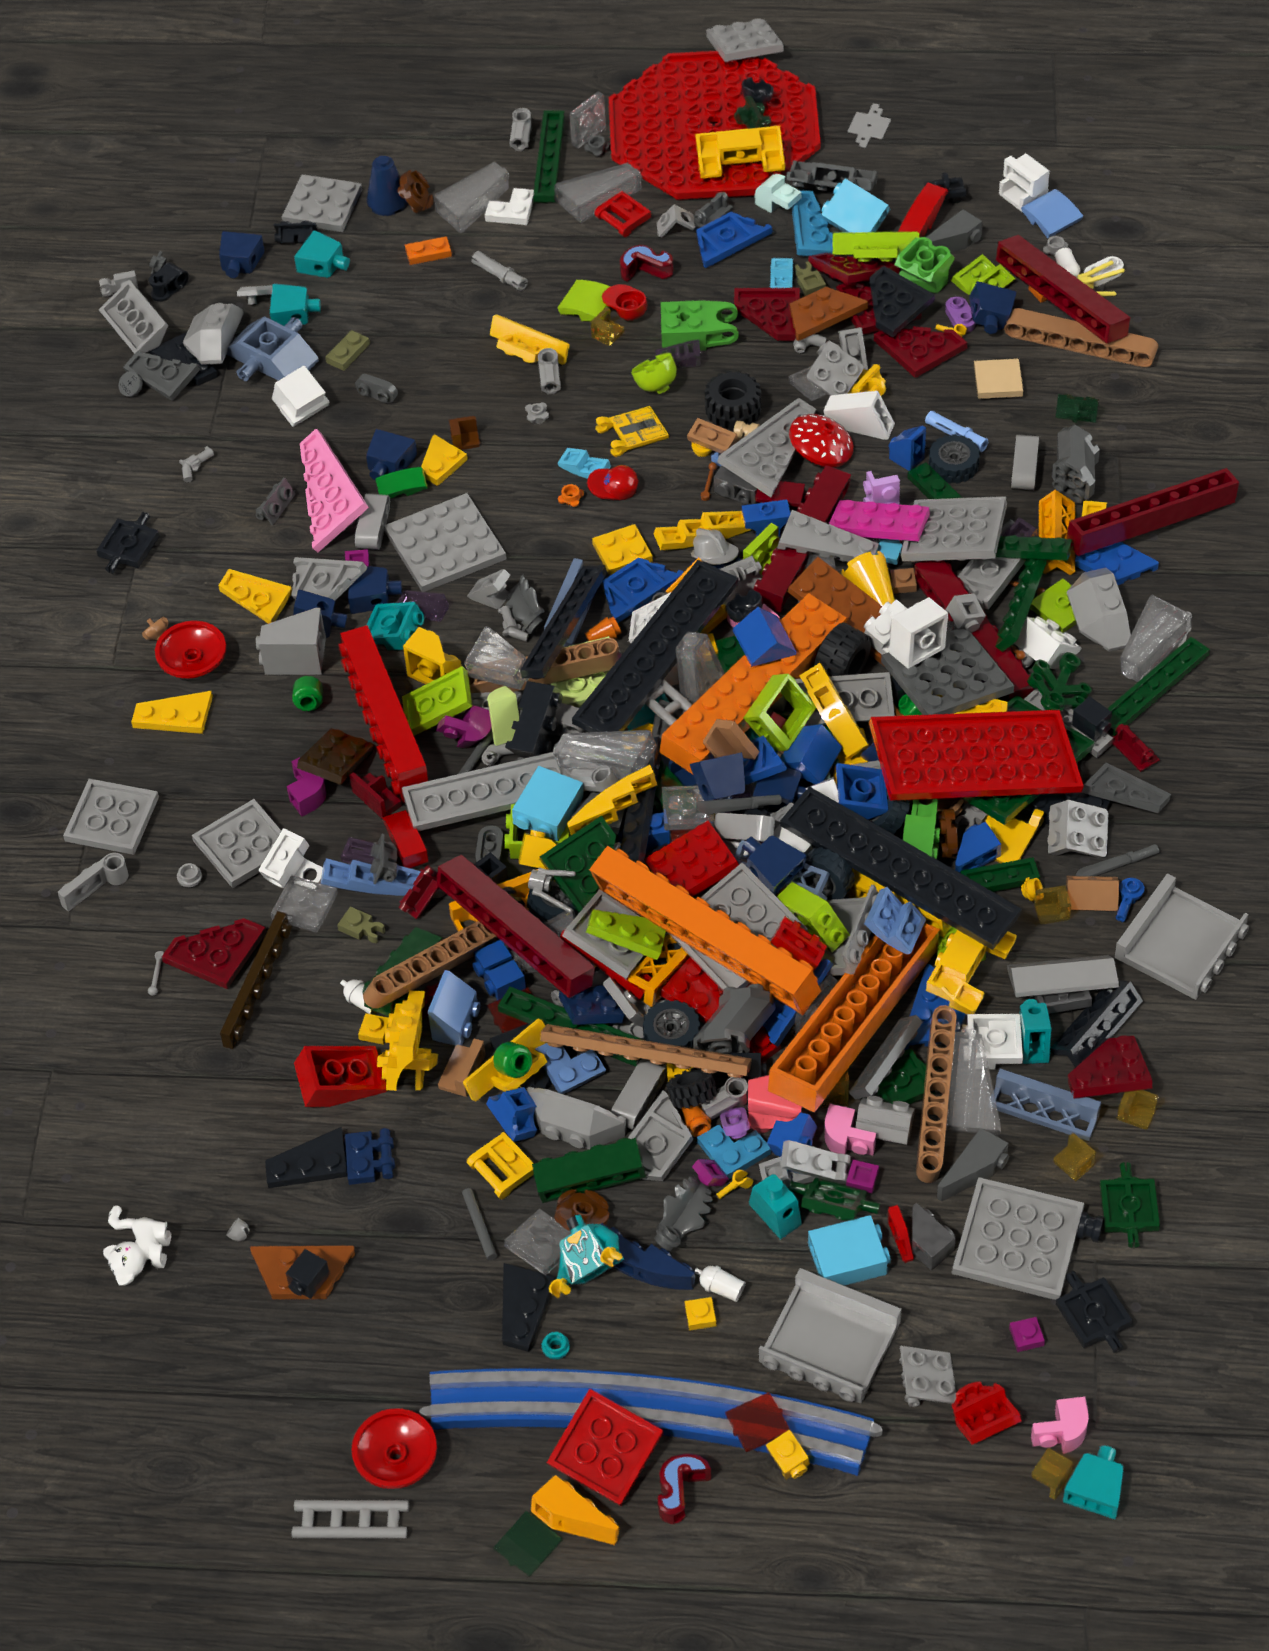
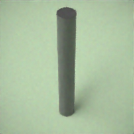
M467 1188L462 1191V1195L487 1260H493L497 1257L495 1248L471 1188Z

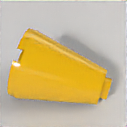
M877 551L878 555L866 552L850 560L847 563L848 568L846 571L842 569L841 575L883 606L886 602L892 604L895 599L886 558L880 551Z

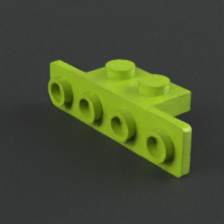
M834 232L833 254L854 255V258H858V261L861 262L871 261V258H880V261H893V258H897L898 254L915 238H919L920 234L919 232Z

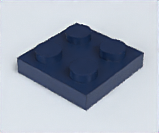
M604 986L589 987L571 998H568L559 991V999L573 1025L623 1023V1011Z

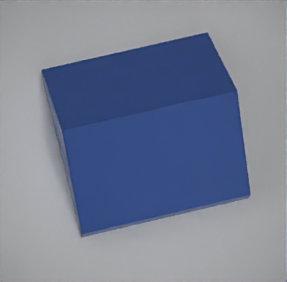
M760 607L753 610L733 628V632L751 667L794 656L797 653L778 616Z
M822 724L804 726L790 748L783 752L781 760L786 766L800 771L802 779L817 784L826 779L842 750V746Z
M841 763L836 764L839 804L867 820L888 811L887 790L881 769Z

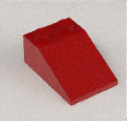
M304 1046L294 1062L305 1107H331L387 1092L386 1081L382 1079V1067H377L378 1052L376 1046Z

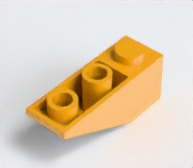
M555 1475L532 1496L531 1512L551 1529L613 1545L617 1543L619 1526H617L615 1520L600 1512L590 1499L583 1498L578 1494L569 1482L563 1481Z

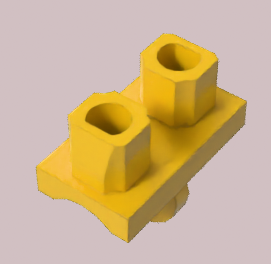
M874 364L869 370L863 369L858 377L859 381L854 383L848 394L878 391L880 396H882L886 392V381L880 374V365Z

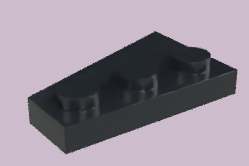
M187 332L163 342L159 347L148 351L149 354L160 356L165 360L172 361L175 359L180 360L184 364H198L200 370L191 380L197 386L218 377L217 371L212 364H201L184 346L183 341Z
M342 1127L265 1160L268 1188L348 1177Z
M504 1263L503 1345L526 1352L530 1351L551 1295L549 1286L555 1280L554 1276Z

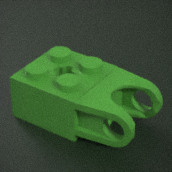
M705 300L661 302L662 352L706 351V347L727 345L735 342L739 336L738 329L728 324V322L735 320L737 317V307L729 302ZM726 309L733 311L731 314H722L721 312ZM724 332L734 333L730 337H725L722 335V333Z
M919 799L913 800L911 815L906 814L903 840L937 860L940 828L936 827L938 799H932L933 802L929 805L921 804Z

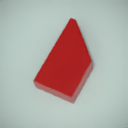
M899 1206L889 1207L887 1222L902 1261L904 1263L913 1261L914 1258L907 1227Z

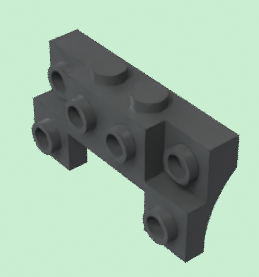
M793 160L792 167L787 172L786 180L791 181L792 186L804 187V183L816 185V190L828 191V187L835 188L839 182L842 183L846 178L863 190L873 192L874 184L877 185L878 171Z

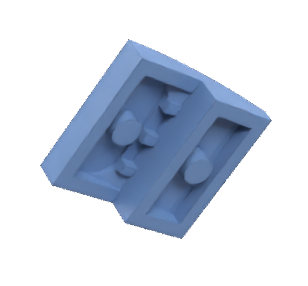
M1056 189L1021 207V210L1031 224H1037L1047 238L1079 222L1083 218L1077 207Z
M885 887L879 890L864 924L882 941L908 955L914 948L926 918L911 901L902 904L890 889Z

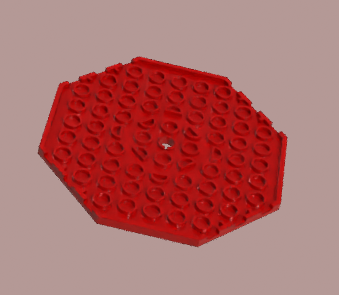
M717 51L668 53L658 65L653 64L643 72V76L637 80L633 79L623 86V91L619 94L614 93L609 97L611 160L675 199L713 198L718 192H725L728 197L755 195L756 189L772 175L781 174L786 176L792 167L793 160L804 162L820 149L815 86L810 83L804 84L800 82L799 77L787 70L785 72L781 71L775 63L766 58L762 60L755 56L725 62ZM752 77L755 83H759L763 79L765 83L771 84L774 88L772 99L763 105L747 103L742 95V81ZM780 126L785 170L764 172L762 161L721 165V177L701 178L696 134Z

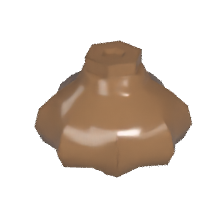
M165 617L158 619L155 623L151 618L148 619L147 622L150 626L142 632V636L147 640L158 641L159 637L168 627V620Z

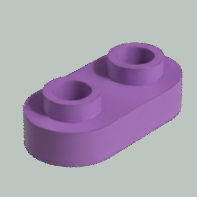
M961 297L948 299L945 311L952 325L963 324L967 328L966 333L972 332L976 327V323L973 322L971 308L967 301Z
M743 1107L730 1109L720 1115L725 1135L731 1136L733 1139L745 1136L751 1127L746 1110Z

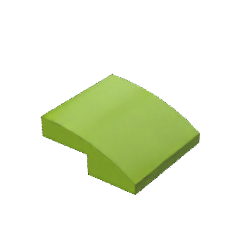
M982 254L955 274L951 281L963 292L970 295L977 281L1005 288L1015 278L1001 264L998 266L993 265Z
M576 280L558 306L560 314H578L581 321H600L609 306L604 304L602 294L610 286L594 281Z

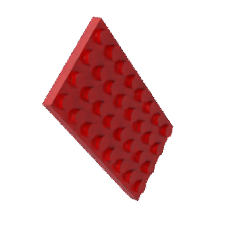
M1060 710L871 717L869 721L890 801L1082 792L1084 787Z

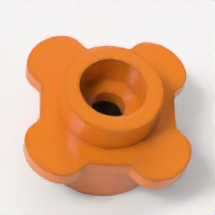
M574 484L565 485L561 490L562 495L558 497V502L576 507L579 505L580 498L584 496V491Z

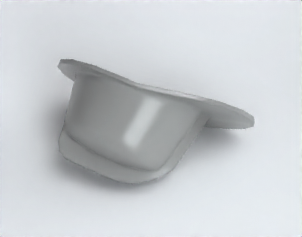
M702 528L696 530V537L693 539L694 550L691 553L693 558H700L703 562L709 564H724L738 556V548L728 543L719 530Z

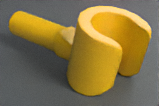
M956 324L954 328L936 325V330L943 332L944 329L954 330L961 337L965 335L967 329L963 324Z
M737 1170L733 1174V1181L716 1193V1195L721 1199L738 1186L745 1189L749 1188L753 1184V1179L749 1177L744 1178L748 1173L743 1170Z

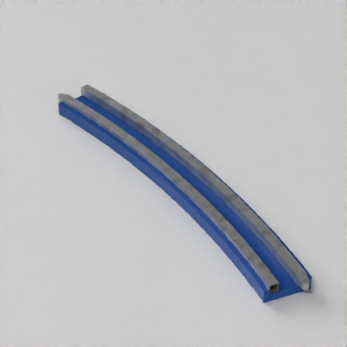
M474 1369L430 1372L431 1405L423 1407L419 1411L420 1416L431 1420L433 1430L483 1427L567 1428L590 1388L662 1429L663 1436L712 1442L769 1453L766 1445L790 1430L809 1457V1463L841 1470L856 1476L859 1474L870 1437L882 1435V1427L874 1423L873 1418L808 1401L709 1382L592 1370Z

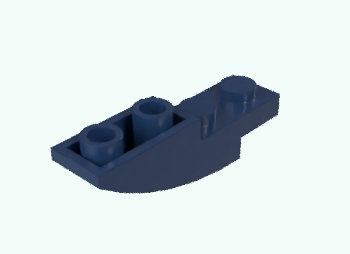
M607 1227L618 1235L619 1251L624 1258L623 1261L613 1266L615 1269L636 1280L663 1288L692 1290L695 1287V1273L688 1264L679 1263L672 1258L667 1250L663 1248L658 1249L652 1244L644 1251L638 1243L628 1241L614 1227Z

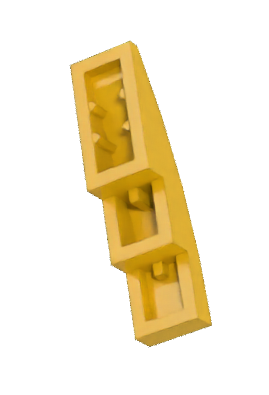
M742 511L703 512L701 519L679 520L677 527H656L654 537L660 550L693 547V539L696 537V530L699 528L719 530L725 539L750 531L751 529H745Z
M648 765L624 777L587 803L567 822L570 834L573 835L601 815L607 824L618 821L617 811L638 803L636 794L657 785L651 766Z

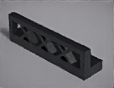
M1118 981L1119 987L1102 989L1092 1000V1006L1086 1007L1050 1048L1053 1055L1068 1056L1076 1068L1108 1038H1111L1143 1001L1131 981Z

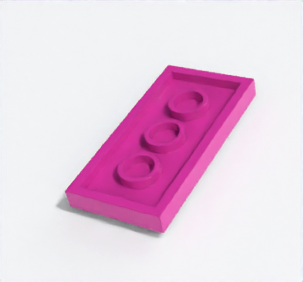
M839 500L829 524L861 537L919 541L929 518L930 510L929 507L919 505Z

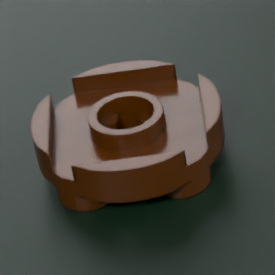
M408 170L400 177L398 193L401 198L406 199L413 212L418 214L431 208L433 205V195H429L427 191L430 186L424 176L416 170L413 172Z
M954 809L937 811V824L940 826L941 833L939 850H941V857L946 859H956L958 852L957 827L952 824V820H955Z
M577 1189L566 1191L559 1197L554 1219L566 1230L570 1231L566 1221L575 1215H581L585 1225L601 1223L607 1225L609 1206L607 1201L599 1194L589 1190H585V1194L576 1193Z

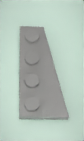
M792 510L777 548L783 550L786 547L794 548L796 552L804 554L807 551L820 553V557L826 558L837 556L842 561L849 562L866 552H871L872 555H875L879 543Z

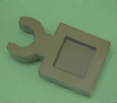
M806 262V269H801L799 265H795L798 284L805 296L826 287V283L818 270L812 272L810 262Z
M351 906L337 924L338 931L359 940L363 935H366L372 943H378L379 941L378 935L373 934L374 932L385 933V926L382 923L373 922L371 915Z

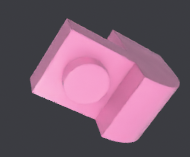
M829 1104L825 1117V1142L829 1150L838 1154H846L847 1150H850L859 1155H873L876 1147V1133L854 1128L855 1109Z
M1085 1397L1057 1400L1055 1409L1056 1421L1034 1423L1032 1425L1031 1439L1033 1447L1049 1448L1061 1443L1063 1454L1077 1449L1085 1439L1088 1425V1410Z

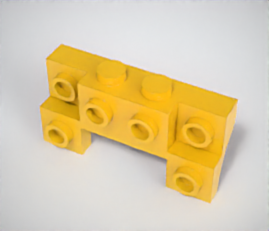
M780 126L696 134L701 178L721 177V165L762 161L764 172L785 170Z
M959 930L955 934L951 933L946 942L947 948L945 952H940L936 958V967L927 981L926 991L948 1000L949 1007L965 1014H974L984 998V992L969 985L970 979L986 952L1006 959L1016 941L1017 935L1008 931L997 946L991 950Z
M409 990L408 999L403 1000L402 1004L396 1003L394 1013H389L388 1027H386L385 1043H390V1054L388 1063L382 1066V1079L386 1080V1090L397 1091V1081L400 1073L413 1059L416 1060L422 1033V1008L425 1006V991Z

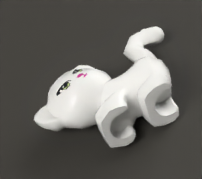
M114 1206L109 1213L108 1223L116 1230L132 1229L136 1238L135 1242H122L118 1245L108 1246L103 1250V1254L108 1260V1265L116 1276L118 1284L123 1286L133 1282L134 1277L142 1272L148 1259H151V1263L155 1268H164L167 1255L162 1253V1246H169L171 1232L166 1230L167 1222H159L146 1217L119 1220L122 1209L119 1206Z

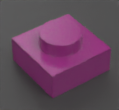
M368 549L345 551V561L363 562L366 566H369Z
M698 1159L692 1166L698 1174V1179L706 1186H723L729 1179L714 1160Z
M853 1160L846 1186L872 1193L879 1172V1166Z
M1037 1317L1010 1323L1009 1329L1017 1352L1044 1346L1045 1340Z

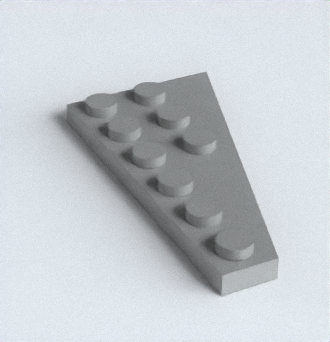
M800 398L796 399L720 454L717 463L769 497H772L796 452L789 438L790 426L801 415L815 414L816 408Z

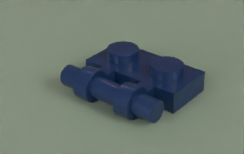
M381 1129L379 1131L380 1138L377 1140H373L371 1131L345 1134L349 1185L375 1182V1173L382 1172L384 1179H391L393 1177L395 1159L392 1157L391 1149L394 1147L393 1138L390 1137L389 1129ZM373 1152H381V1158L374 1160Z

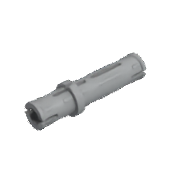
M476 251L473 254L472 258L474 259L471 260L472 263L495 275L502 283L510 284L519 291H523L526 288L527 284L525 283H528V280L515 273L511 267L507 268L480 251Z

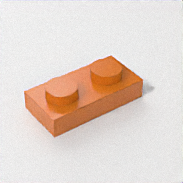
M447 236L405 244L410 265L452 257Z

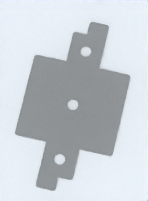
M873 103L868 114L856 112L847 132L858 134L855 142L860 143L859 147L866 148L870 137L883 139L891 119L880 117L883 109L879 108V104Z

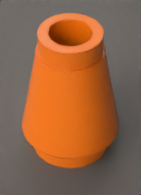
M606 617L586 632L585 636L588 641L608 636L609 638L616 639L617 635L621 634V630L614 617L609 619Z
M691 1105L690 1108H685L684 1106L682 1108L685 1125L693 1137H698L711 1129V1119L699 1105L696 1107Z

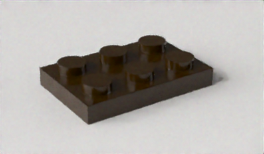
M331 728L298 760L297 768L341 785L373 753L374 744L365 741L363 738L354 737L341 730Z

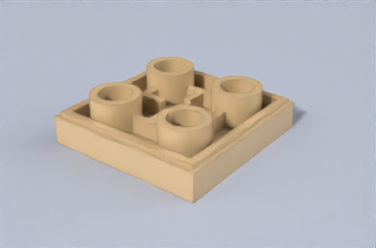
M1019 359L974 361L978 399L1023 396Z

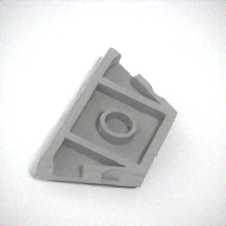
M295 557L293 563L296 566V573H293L292 581L294 585L291 596L296 600L298 589L331 598L335 601L368 567L363 562Z
M1002 557L987 560L971 559L958 577L962 580L966 591L971 594L974 593L978 602L986 609H989L1026 559Z
M662 1091L628 1137L630 1139L636 1138L640 1148L646 1177L641 1179L663 1181L693 1141L690 1131L665 1091Z

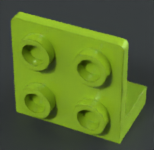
M770 523L743 550V559L753 556L754 561L760 563L762 570L759 571L761 578L763 569L766 564L771 563L772 553L777 548L780 540L779 527L773 523Z

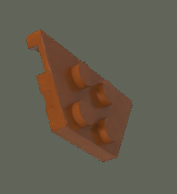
M824 287L790 303V313L793 318L796 340L800 341L868 309V302L864 299Z
M251 1246L250 1251L272 1299H310L303 1294L298 1296L289 1289L286 1272L304 1249L326 1260L330 1275L311 1299H327L333 1290L334 1283L342 1276L344 1266L350 1258L354 1257V1246Z

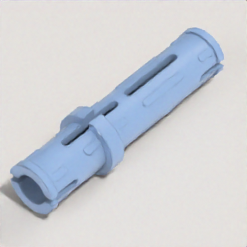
M933 410L927 414L926 424L950 436L953 434L970 438L972 442L977 444L980 452L987 448L989 440L974 433L971 428H964L935 413Z

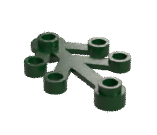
M1070 652L1064 653L1059 661L1061 671L1057 680L1046 661L1038 659L1034 664V672L1027 679V683L1039 690L1042 695L1041 704L1045 710H1060V713L1065 707H1071L1074 710L1091 693V687L1083 682L1077 685H1066L1069 675L1075 672L1081 664L1079 657ZM1044 678L1051 687L1052 691H1050L1043 682ZM1076 694L1073 698H1064L1062 695Z

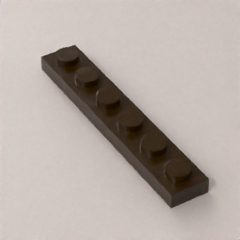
M277 911L221 1029L220 1036L225 1048L233 1049L237 1040H241L244 1033V1025L252 1017L254 1003L256 999H260L263 992V984L272 974V965L275 959H278L281 955L282 943L284 939L289 937L291 932V924H289L287 913Z

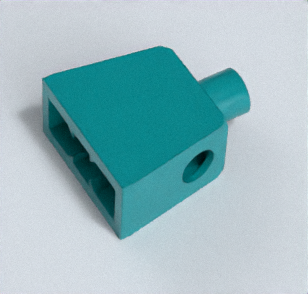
M317 231L311 233L294 256L298 273L326 278L331 277L337 268L347 270L350 264V259L343 256L341 243Z
M273 284L270 305L271 320L285 326L292 317H295L301 321L302 325L308 323L309 312H321L320 299H309L306 287Z
M1028 999L1020 1005L1019 1012L1023 1064L1049 1063L1051 1024L1047 1004L1038 1003L1035 999ZM1032 1032L1038 1034V1041L1032 1042Z
M771 1174L752 1188L749 1205L780 1240L802 1225L797 1198L775 1174Z
M1100 1446L1097 1456L1089 1453L1083 1455L1065 1487L1064 1503L1116 1519L1123 1465L1113 1462L1116 1451L1113 1448Z

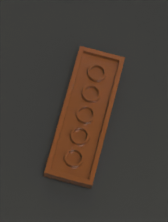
M819 557L805 569L787 591L799 601L808 593L847 617L846 623L863 633L865 632L864 625L872 616L877 619L881 615L879 611L882 605ZM871 646L870 656L882 664V654Z

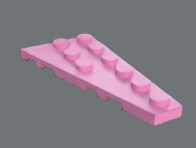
M315 429L300 443L302 463L305 465L306 471L304 473V480L307 482L305 491L308 515L312 521L310 532L314 537L312 548L318 553L369 507L322 433Z

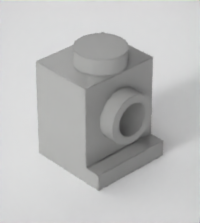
M974 593L954 596L945 609L951 615L957 629L965 627L970 632L976 631L986 616Z

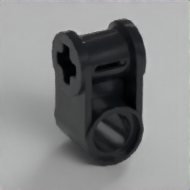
M171 262L166 263L160 270L149 277V283L152 286V299L157 302L168 300L170 296L187 284L189 279L188 272Z

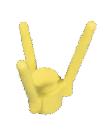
M1111 260L1086 273L1077 275V278L1091 289H1094L1093 282L1123 273L1125 270L1122 268L1091 277V275L1112 265L1114 262ZM1097 291L1101 296H1116V292Z

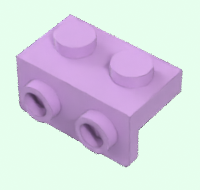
M871 471L866 472V481H863L866 497L863 498V502L872 501L875 503H896L899 505L900 480L898 476L893 475L874 479Z

